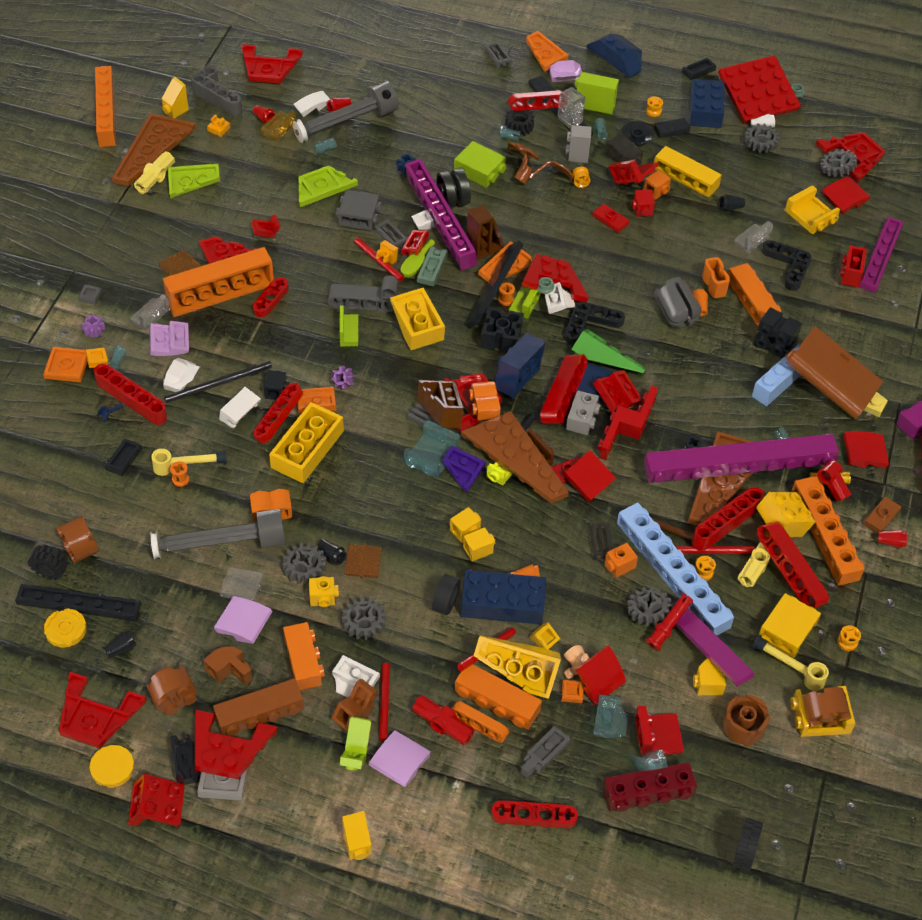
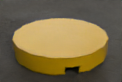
M64 609V611H56L47 618L44 624V633L48 642L61 648L71 647L83 639L86 633V622L83 615L77 610Z
M109 745L101 748L94 754L89 768L93 780L98 785L115 788L123 785L131 778L135 764L132 754L126 748L120 745Z

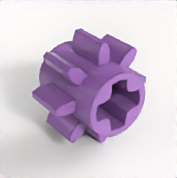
M95 315L85 318L86 323L81 324L85 336L89 335L92 338L102 335V330H106L102 317L98 318Z
M339 366V370H333L334 376L331 380H334L336 383L335 387L342 385V389H347L348 385H354L352 381L356 375L352 374V368L345 370V366Z

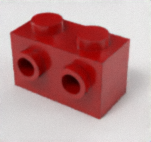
M850 245L847 254H843L841 264L844 266H841L839 274L842 277L841 284L859 288L864 271L866 248Z

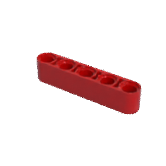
M584 354L566 355L540 413L541 422L544 425L563 424L587 368V358Z
M98 364L94 368L96 383L101 389L153 424L160 425L166 422V407L162 400L107 364Z
M759 487L749 488L699 524L694 532L692 546L700 551L708 549L757 513L756 507L763 500L764 491Z
M772 521L760 526L757 529L759 540L799 600L815 609L827 604L829 595L782 524L778 521Z

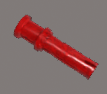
M683 593L662 623L656 624V629L649 638L645 639V642L656 651H660L667 637L670 638L672 636L671 630L691 603H693V599Z

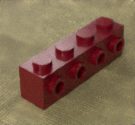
M687 762L607 777L604 780L603 790L609 811L616 810L617 812H622L636 806L643 808L657 802L664 804L673 799H689L694 796L697 784L690 763Z

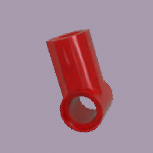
M831 460L818 471L817 477L820 482L828 485L838 502L849 497L851 492L841 476L843 472L842 466L837 461Z

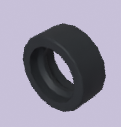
M448 574L442 576L433 598V611L444 615L450 614L460 589L461 580Z

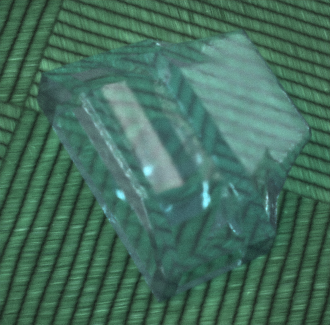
M606 695L599 696L593 736L613 739L620 736L625 737L628 716L621 707V698Z
M662 749L652 750L642 758L625 755L634 761L636 770L650 771L668 767Z

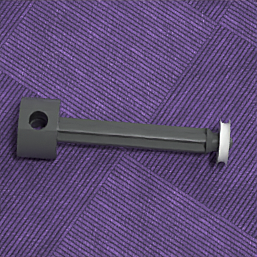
M388 81L368 88L367 99L310 121H305L304 124L300 119H297V122L293 121V130L298 141L303 144V141H308L307 134L311 135L372 110L378 117L398 110L399 101L393 86Z
M281 509L256 512L257 523L165 535L162 539H159L158 531L156 533L150 532V548L153 552L154 560L157 557L161 559V551L163 550L170 552L260 538L261 548L286 545Z

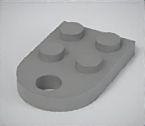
M248 768L239 779L201 772L197 791L198 797L242 801Z

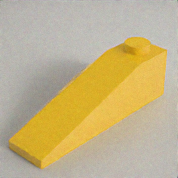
M482 635L479 636L474 652L476 658L506 676L508 680L522 687L527 693L549 699L561 661L560 653L541 647Z

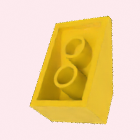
M424 288L390 297L402 334L410 350L444 340L445 325Z

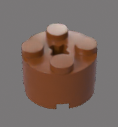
M83 516L56 528L74 564L99 552V548Z
M172 666L164 668L150 678L152 681L150 685L147 683V689L156 709L160 712H165L167 716L177 713L178 709L191 705L197 700L196 688L184 666H178L179 669H173Z
M841 687L824 688V692L817 693V691H813L802 697L809 728H817L824 724L826 727H835L839 725L838 721H846L852 718L846 694Z
M753 695L733 698L729 702L723 718L724 734L732 741L746 747H750L761 740L770 719L766 704Z

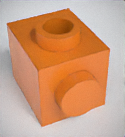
M658 170L645 179L643 190H652L653 198L656 200L663 194L668 193L671 178Z
M625 543L607 552L605 566L617 578L636 568L638 556L629 544Z

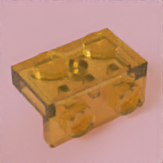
M291 110L288 114L279 111L260 128V134L277 141L293 127L292 122L296 121L295 111Z

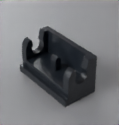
M186 734L185 740H178L176 735L170 736L177 783L187 785L200 782L199 771H195L194 741H191V736Z

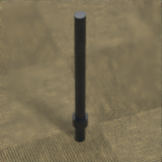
M270 361L259 365L253 364L248 366L247 369L166 395L164 398L166 403L249 375H258L259 372L272 368Z

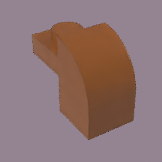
M221 647L203 659L205 671L218 683L231 673L245 685L252 681V669L244 661L243 652L238 648Z
M357 680L350 697L338 703L331 719L348 731L349 721L352 716L366 718L375 706L372 702L377 694V690L365 680Z

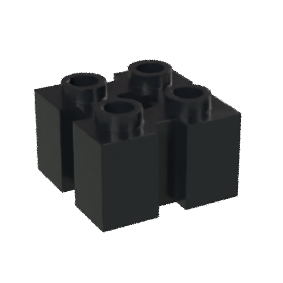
M488 307L486 322H484L481 332V348L495 350V347H500L503 352H507L510 347L516 344L521 336L524 313L510 311L508 314L503 313V309Z
M770 307L759 321L757 329L759 332L756 334L754 344L764 350L769 348L775 356L784 358L796 347L797 336L800 333L802 323L791 317L786 319L782 317L783 313Z

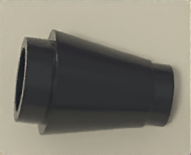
M725 194L719 199V207L724 211L744 208L746 203L745 198Z
M326 539L321 540L318 544V549L320 551L323 550L324 556L331 564L340 565L345 561L347 553L343 547Z
M128 631L126 633L122 632L104 649L111 659L134 650L133 647L137 646Z

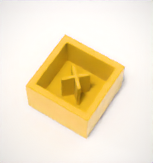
M768 492L756 507L766 524L772 521L780 522L790 537H803L815 523L811 512L806 508L797 492Z

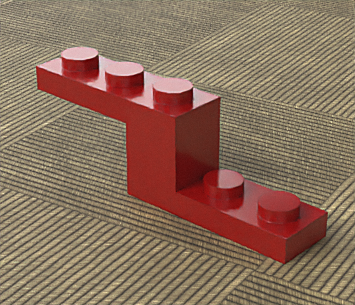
M651 386L649 392L644 393L642 399L644 404L643 406L639 405L638 411L618 406L616 412H612L609 421L611 425L606 426L604 431L605 439H601L598 445L600 459L607 460L618 433L640 440L655 403L658 387Z

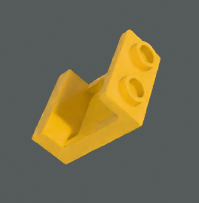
M813 185L788 198L785 211L811 234L822 231L828 225L836 223L840 212L838 207L831 210L816 198L817 189Z
M785 593L762 625L759 635H762V638L767 640L768 644L795 658L800 646L812 628L817 625L821 613Z
M846 686L838 687L843 688L846 694L852 718L846 721H838L839 725L835 727H826L824 724L817 728H809L802 699L804 695L801 694L800 689L795 691L794 696L791 697L790 704L792 710H795V727L799 729L801 737L851 734L855 726V720Z

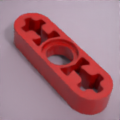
M283 277L275 278L254 302L253 313L256 317L263 318L268 316L289 290L287 279ZM269 295L275 296L274 299H267L266 297Z

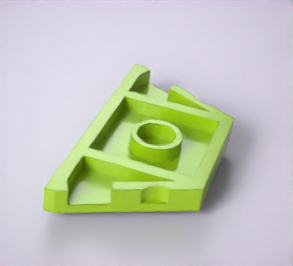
M330 166L299 176V206L303 207L358 186V180L355 178L351 180L346 177L345 173L336 171L335 168Z

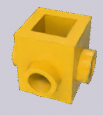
M334 577L309 578L310 606L328 607L335 605V597H339L338 585H334Z

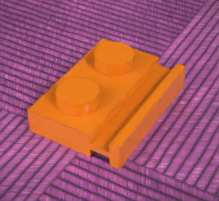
M334 387L302 389L303 395L298 401L299 414L306 409L310 402L329 411H336Z

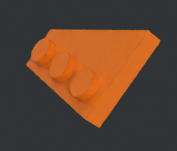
M539 31L526 37L528 46L544 72L549 70V67L557 61L568 60V54Z
M510 241L479 270L478 275L489 282L509 245L513 244V242ZM521 249L505 278L530 268L534 258Z

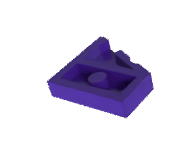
M451 446L442 462L467 493L485 467V461L454 446Z

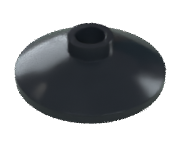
M634 121L624 125L622 136L631 144L643 145L653 140L654 130L644 122Z

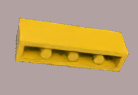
M667 146L655 156L654 163L658 162L659 164L655 168L656 171L660 170L668 177L707 197H710L720 185L722 174Z

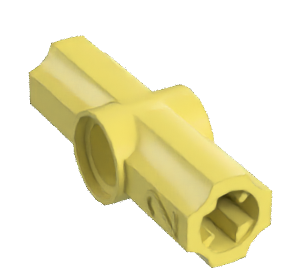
M165 151L153 164H146L143 174L134 183V187L139 193H147L156 182L160 183L164 180L168 167L175 163V158L171 153Z
M761 542L752 551L750 559L738 576L741 585L747 588L755 585L771 559V556Z

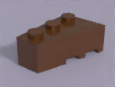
M484 205L468 210L467 237L476 251L477 261L503 249L505 245L502 242V237L499 235L494 217Z
M419 380L417 401L442 428H461L463 405L456 381Z

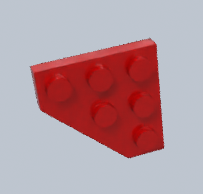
M216 236L199 241L200 248L208 264L252 251V249L245 248L243 244L233 241L228 243Z

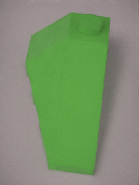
M588 329L581 333L571 349L575 351L574 355L584 354L588 360L644 373L646 370L645 367L629 356L621 355L622 352L611 345L608 347L606 340Z

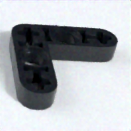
M773 240L765 241L762 253L767 257L791 264L785 280V287L792 291L798 290L809 268L812 258L811 254ZM783 252H788V253H790L791 255H790V256H786V255L783 254ZM794 269H800L802 272H796Z
M578 302L573 309L566 328L565 341L568 344L574 345L584 331L587 321L620 328L624 324L625 315L619 310L587 302ZM602 313L604 316L598 317L595 314ZM580 321L582 324L575 325L573 322Z

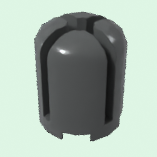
M681 277L669 279L666 281L667 284L660 290L658 288L655 290L654 297L672 327L677 329L684 328L685 324L688 327L699 319L701 306L686 279L682 280Z

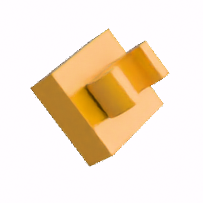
M214 115L211 118V123L207 126V131L222 137L230 128V123L225 121L224 118L220 119L217 115Z
M384 240L380 243V250L377 251L376 258L382 257L384 263L394 264L397 262L398 248Z
M105 348L86 350L89 368H95L98 364L108 365Z

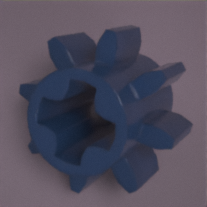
M409 154L401 155V158L397 159V171L407 175L405 164L415 161L416 158Z

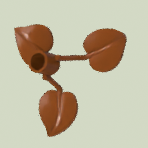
M509 141L507 150L524 155L521 167L514 176V179L525 185L529 177L533 179L534 175L548 165L564 173L573 182V175L570 170L555 161H547L532 173V168L527 166V163L532 158L539 160V156L522 144Z

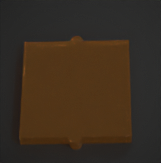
M184 249L159 262V266L169 276L201 267L194 259V256H190Z
M349 544L345 576H357L361 579L363 577L378 578L382 547L367 546V544Z

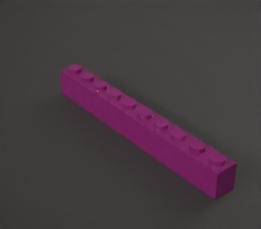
M833 434L650 452L646 453L644 466L649 483H661L671 480L680 481L690 478L699 479L710 476L718 477L720 475H737L739 473H756L758 471L826 465L831 460H837L839 450Z

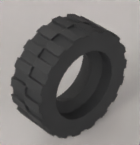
M745 818L732 866L748 871L751 870L763 822Z

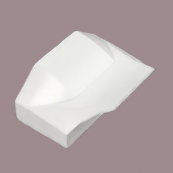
M560 282L554 284V290L551 293L545 294L549 314L575 307L571 294L561 287Z
M181 358L174 359L166 373L163 384L164 389L172 392L184 390L187 383L193 380L200 367L193 362Z
M344 655L332 671L336 681V692L347 698L350 697L357 680L363 679L373 687L380 678L379 672Z

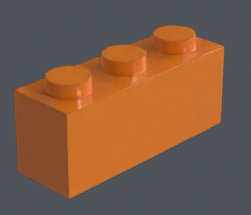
M308 622L283 627L293 676L296 679L299 690L321 686V677H325L323 665H318L317 659H320L318 646L314 647L313 642L316 641L314 630L309 629Z

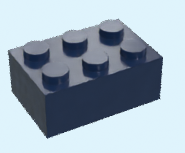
M692 79L689 102V126L721 128L724 117V82Z
M528 333L519 338L516 344L508 349L504 357L501 356L498 360L497 366L499 368L494 378L496 390L514 398L540 370L546 342Z

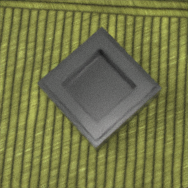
M84 285L78 297L79 302L96 305L102 294V288Z

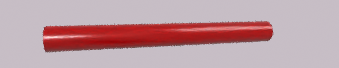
M359 237L355 239V244L387 272L396 277L399 282L403 281L404 276L388 262L384 263L382 257L377 259V253Z
M675 546L683 554H752V551L755 549L754 546H711L706 550L700 551L693 546Z
M511 627L496 638L508 640L516 634V630ZM473 653L460 662L457 667L460 671H464L479 659Z
M383 663L381 671L380 742H385L388 738L389 663Z

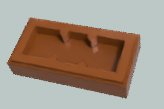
M884 497L866 518L864 525L879 534V531H884L902 507Z

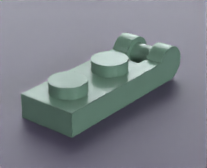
M430 247L418 274L417 283L429 286L435 285L443 263L447 259L448 250H438L436 247Z

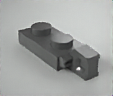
M554 726L527 752L524 758L525 764L521 767L520 774L527 779L534 771L539 773L541 770H544L571 743V738Z

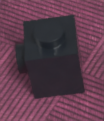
M268 370L264 383L265 399L277 400L285 387L290 384V380H287L286 372Z

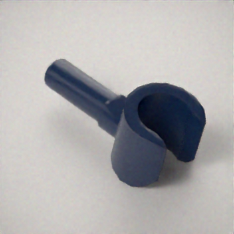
M119 404L112 408L102 406L97 416L103 415L101 420L107 421L109 415L123 408V405Z

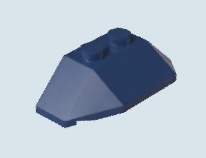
M610 33L587 44L590 50L628 78L641 72L642 50L623 36Z

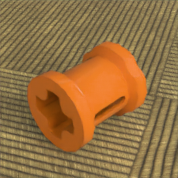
M502 283L499 288L501 294L498 297V302L503 306H510L514 301L515 287L511 283Z
M182 461L174 462L170 466V472L173 475L172 482L178 487L187 485L189 482L188 467Z

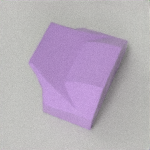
M574 60L557 61L549 67L552 82L576 80L582 72L580 64Z

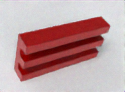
M412 230L401 249L402 255H406L407 252L409 255H412L413 252H415V255H419L429 237V232L427 230Z

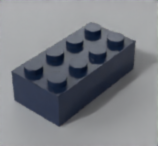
M465 570L461 617L542 625L546 577Z

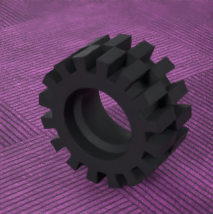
M512 109L507 111L505 115L506 131L508 130L509 134L512 133L513 136L518 134V137H521V134L526 136V133L529 135L533 131L534 115L532 111H514Z
M38 545L28 560V566L31 567L32 571H36V574H41L43 578L46 576L50 580L52 578L57 580L63 576L69 561L56 548L53 550L51 546L47 548L46 545Z

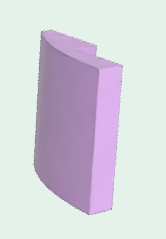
M170 321L169 325L150 324V355L172 356L189 352L188 323Z
M233 596L214 629L217 633L234 636L237 641L253 644L273 611L257 602Z
M394 730L377 750L369 762V766L406 787L416 776L418 769L429 758L431 751Z

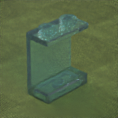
M427 420L423 426V435L412 450L405 449L404 463L423 471L427 475L438 478L445 468L442 464L443 458L451 446L459 449L460 435Z

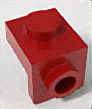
M273 214L269 221L253 219L251 226L255 236L274 238L280 229V222L277 216Z

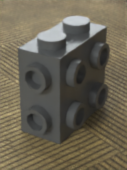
M346 190L344 196L340 198V208L336 210L339 226L372 231L374 224H377L378 221L377 213L381 212L382 202H379V195Z

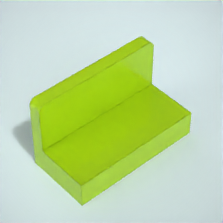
M521 287L509 308V312L524 313V318L528 319L541 293L538 290Z
M340 306V346H358V314L344 315V306Z

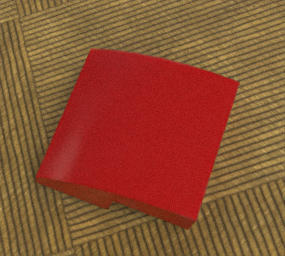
M850 177L842 178L822 190V194L836 208L838 207L842 214L854 206L858 208L870 199V196Z
M625 370L613 372L609 377L599 378L593 382L611 413L616 412L618 406L630 408L642 402V397Z
M850 431L843 434L848 464L864 469L868 465L883 469L889 465L884 436L882 434L865 431Z
M609 645L602 648L575 669L585 684L583 689L593 705H597L626 682L620 663Z

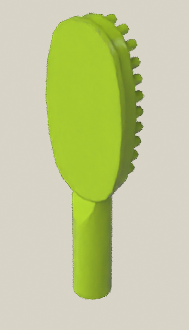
M430 239L419 255L413 253L403 262L400 269L404 278H411V276L419 271L424 263L425 255L430 247L435 244L434 240Z

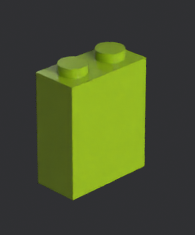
M581 72L580 77L576 78L574 86L577 88L573 96V100H576L575 107L613 114L619 79Z
M472 141L454 159V169L463 168L468 179L487 188L491 183L495 182L500 174L504 173L506 157Z

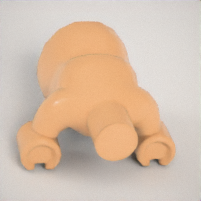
M581 645L573 646L564 654L566 660L572 665L571 668L564 671L567 679L578 675L575 669L589 659Z

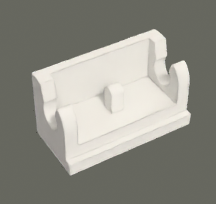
M244 387L220 410L219 420L231 428H235L239 420L253 407L258 405L257 403L261 401V398Z

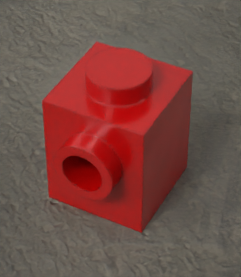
M635 190L632 210H635L636 217L653 216L655 202L652 190Z

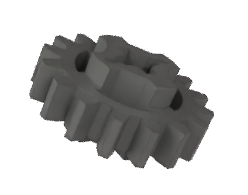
M757 123V126L751 125V128H747L744 139L745 143H748L747 147H753V151L758 149L760 153L762 150L767 153L768 150L773 151L774 148L778 147L781 138L779 137L780 133L777 132V129H771V125L767 127L765 123L763 126Z
M836 149L834 152H828L829 155H824V159H821L820 163L823 174L827 173L828 176L834 175L836 177L840 175L843 177L844 174L849 175V171H854V168L857 167V157L854 152L850 153V150L845 152L844 149H841V151Z
M300 543L299 548L293 545V551L287 550V556H283L282 564L286 577L290 576L291 581L298 579V584H301L302 580L309 584V578L322 577L323 571H326V557H324L323 550L318 551L317 545L314 548H311V543H308L307 547Z
M642 587V592L635 590V595H630V600L627 602L628 614L632 615L633 621L638 619L639 625L646 622V626H649L650 623L656 626L658 621L662 623L672 609L671 598H667L666 592L661 594L660 588L654 591L653 587H650V590Z
M361 597L360 602L353 599V605L347 604V610H343L342 624H344L345 631L349 630V636L356 634L357 640L361 636H364V639L367 640L369 635L375 638L376 632L382 633V628L386 627L387 616L384 612V606L379 607V601L372 603V598L365 601L364 597Z

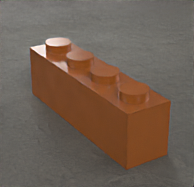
M294 678L213 705V709L221 734L234 736L240 731L256 728L258 722L263 724L275 722L281 717L296 715L304 710V701Z

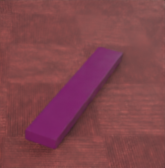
M887 217L859 288L876 293L902 229L903 221Z
M688 608L675 626L736 687L753 678L754 672Z

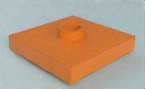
M53 347L43 374L44 379L81 383L88 362L86 350Z

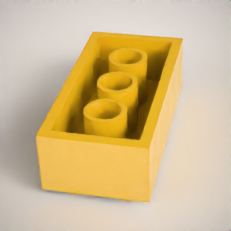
M310 402L269 454L271 468L304 484L343 433V417Z

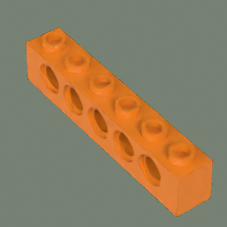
M817 476L796 480L791 492H797L800 495L802 502L815 520L810 531L837 585L860 581L864 572V564L859 560L854 545H851L848 533L840 523L839 515L834 512L832 502L824 492L823 484L819 482Z

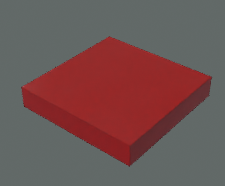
M591 450L563 473L567 480L588 502L616 479Z

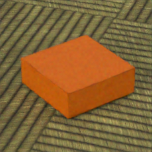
M563 680L561 702L583 703V681Z

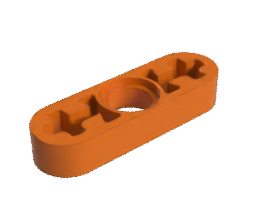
M457 701L452 708L457 718L496 742H504L509 734V730L503 724L463 702Z

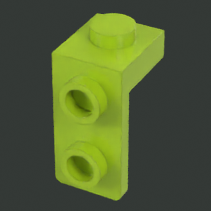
M354 716L350 718L345 751L340 759V765L345 766L348 770L361 769L366 761L372 724L370 719Z

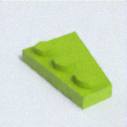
M219 164L168 167L170 198L219 182Z

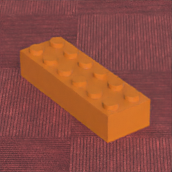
M265 247L165 277L163 278L166 302L173 317L265 289L274 280L273 265Z

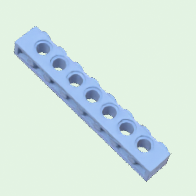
M639 503L620 511L617 520L618 526L678 599H680L683 593L693 599V603L688 608L716 636L730 629L734 619L731 610L723 605L720 597L713 593L706 580L698 575L695 567L688 563L680 550H677L670 537L666 536L659 524L654 522L649 516L648 511L642 508Z

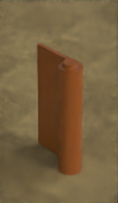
M816 326L813 327L795 351L792 349L785 357L787 359L786 364L854 419L864 411L883 383L879 377Z

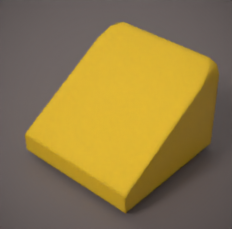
M549 622L540 625L529 635L532 641L544 649H550L561 639Z

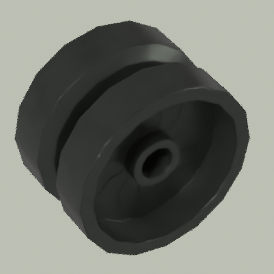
M463 168L453 169L451 174L448 171L437 173V187L450 208L455 207L456 203L459 206L470 203V186Z

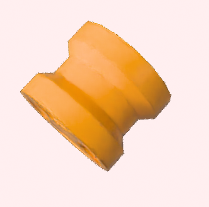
M654 96L648 98L646 113L651 117L660 116L663 100Z
M577 167L573 170L572 175L576 187L584 188L590 184L589 171L586 167Z
M709 556L699 557L695 563L698 575L706 581L713 577L716 567L714 559Z
M851 625L844 626L837 639L838 646L845 651L855 650L861 638L859 629Z

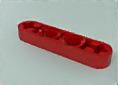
M560 90L513 94L508 99V105L514 111L558 108L565 106L568 102L567 95ZM545 97H549L546 103H542ZM534 98L532 104H527L529 99Z
M291 383L285 387L254 429L253 435L259 443H266L273 437L302 397L303 391L298 383ZM277 417L276 420H274L273 422H270L271 419Z
M497 801L492 806L491 816L495 822L500 824L572 828L577 823L578 812L570 805ZM500 808L504 809L503 816L499 815ZM511 809H514L513 817H511ZM520 809H526L530 815L527 818H521L517 812ZM549 811L552 817L544 820L540 817V812ZM556 812H559L558 820H555ZM565 813L570 814V820H566Z

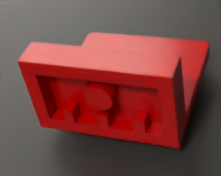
M635 160L612 163L608 167L616 184L623 183L627 185L631 182L639 183L643 181L644 177L652 174L659 164L655 162L637 165Z
M646 705L637 706L635 724L641 756L682 754L684 748L677 714L651 715L647 713Z
M143 774L133 783L128 825L137 826L143 820L149 819L178 827L181 824L185 785Z

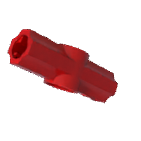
M424 695L419 696L412 707V711L429 722L434 731L442 735L447 734L463 746L468 744L475 733V729L457 718L456 713L447 706L441 707Z

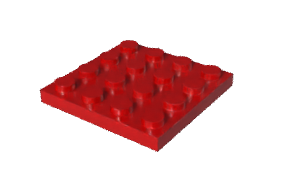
M776 55L721 68L718 71L743 124L751 123V119H756L766 114L778 116L797 111L801 108Z

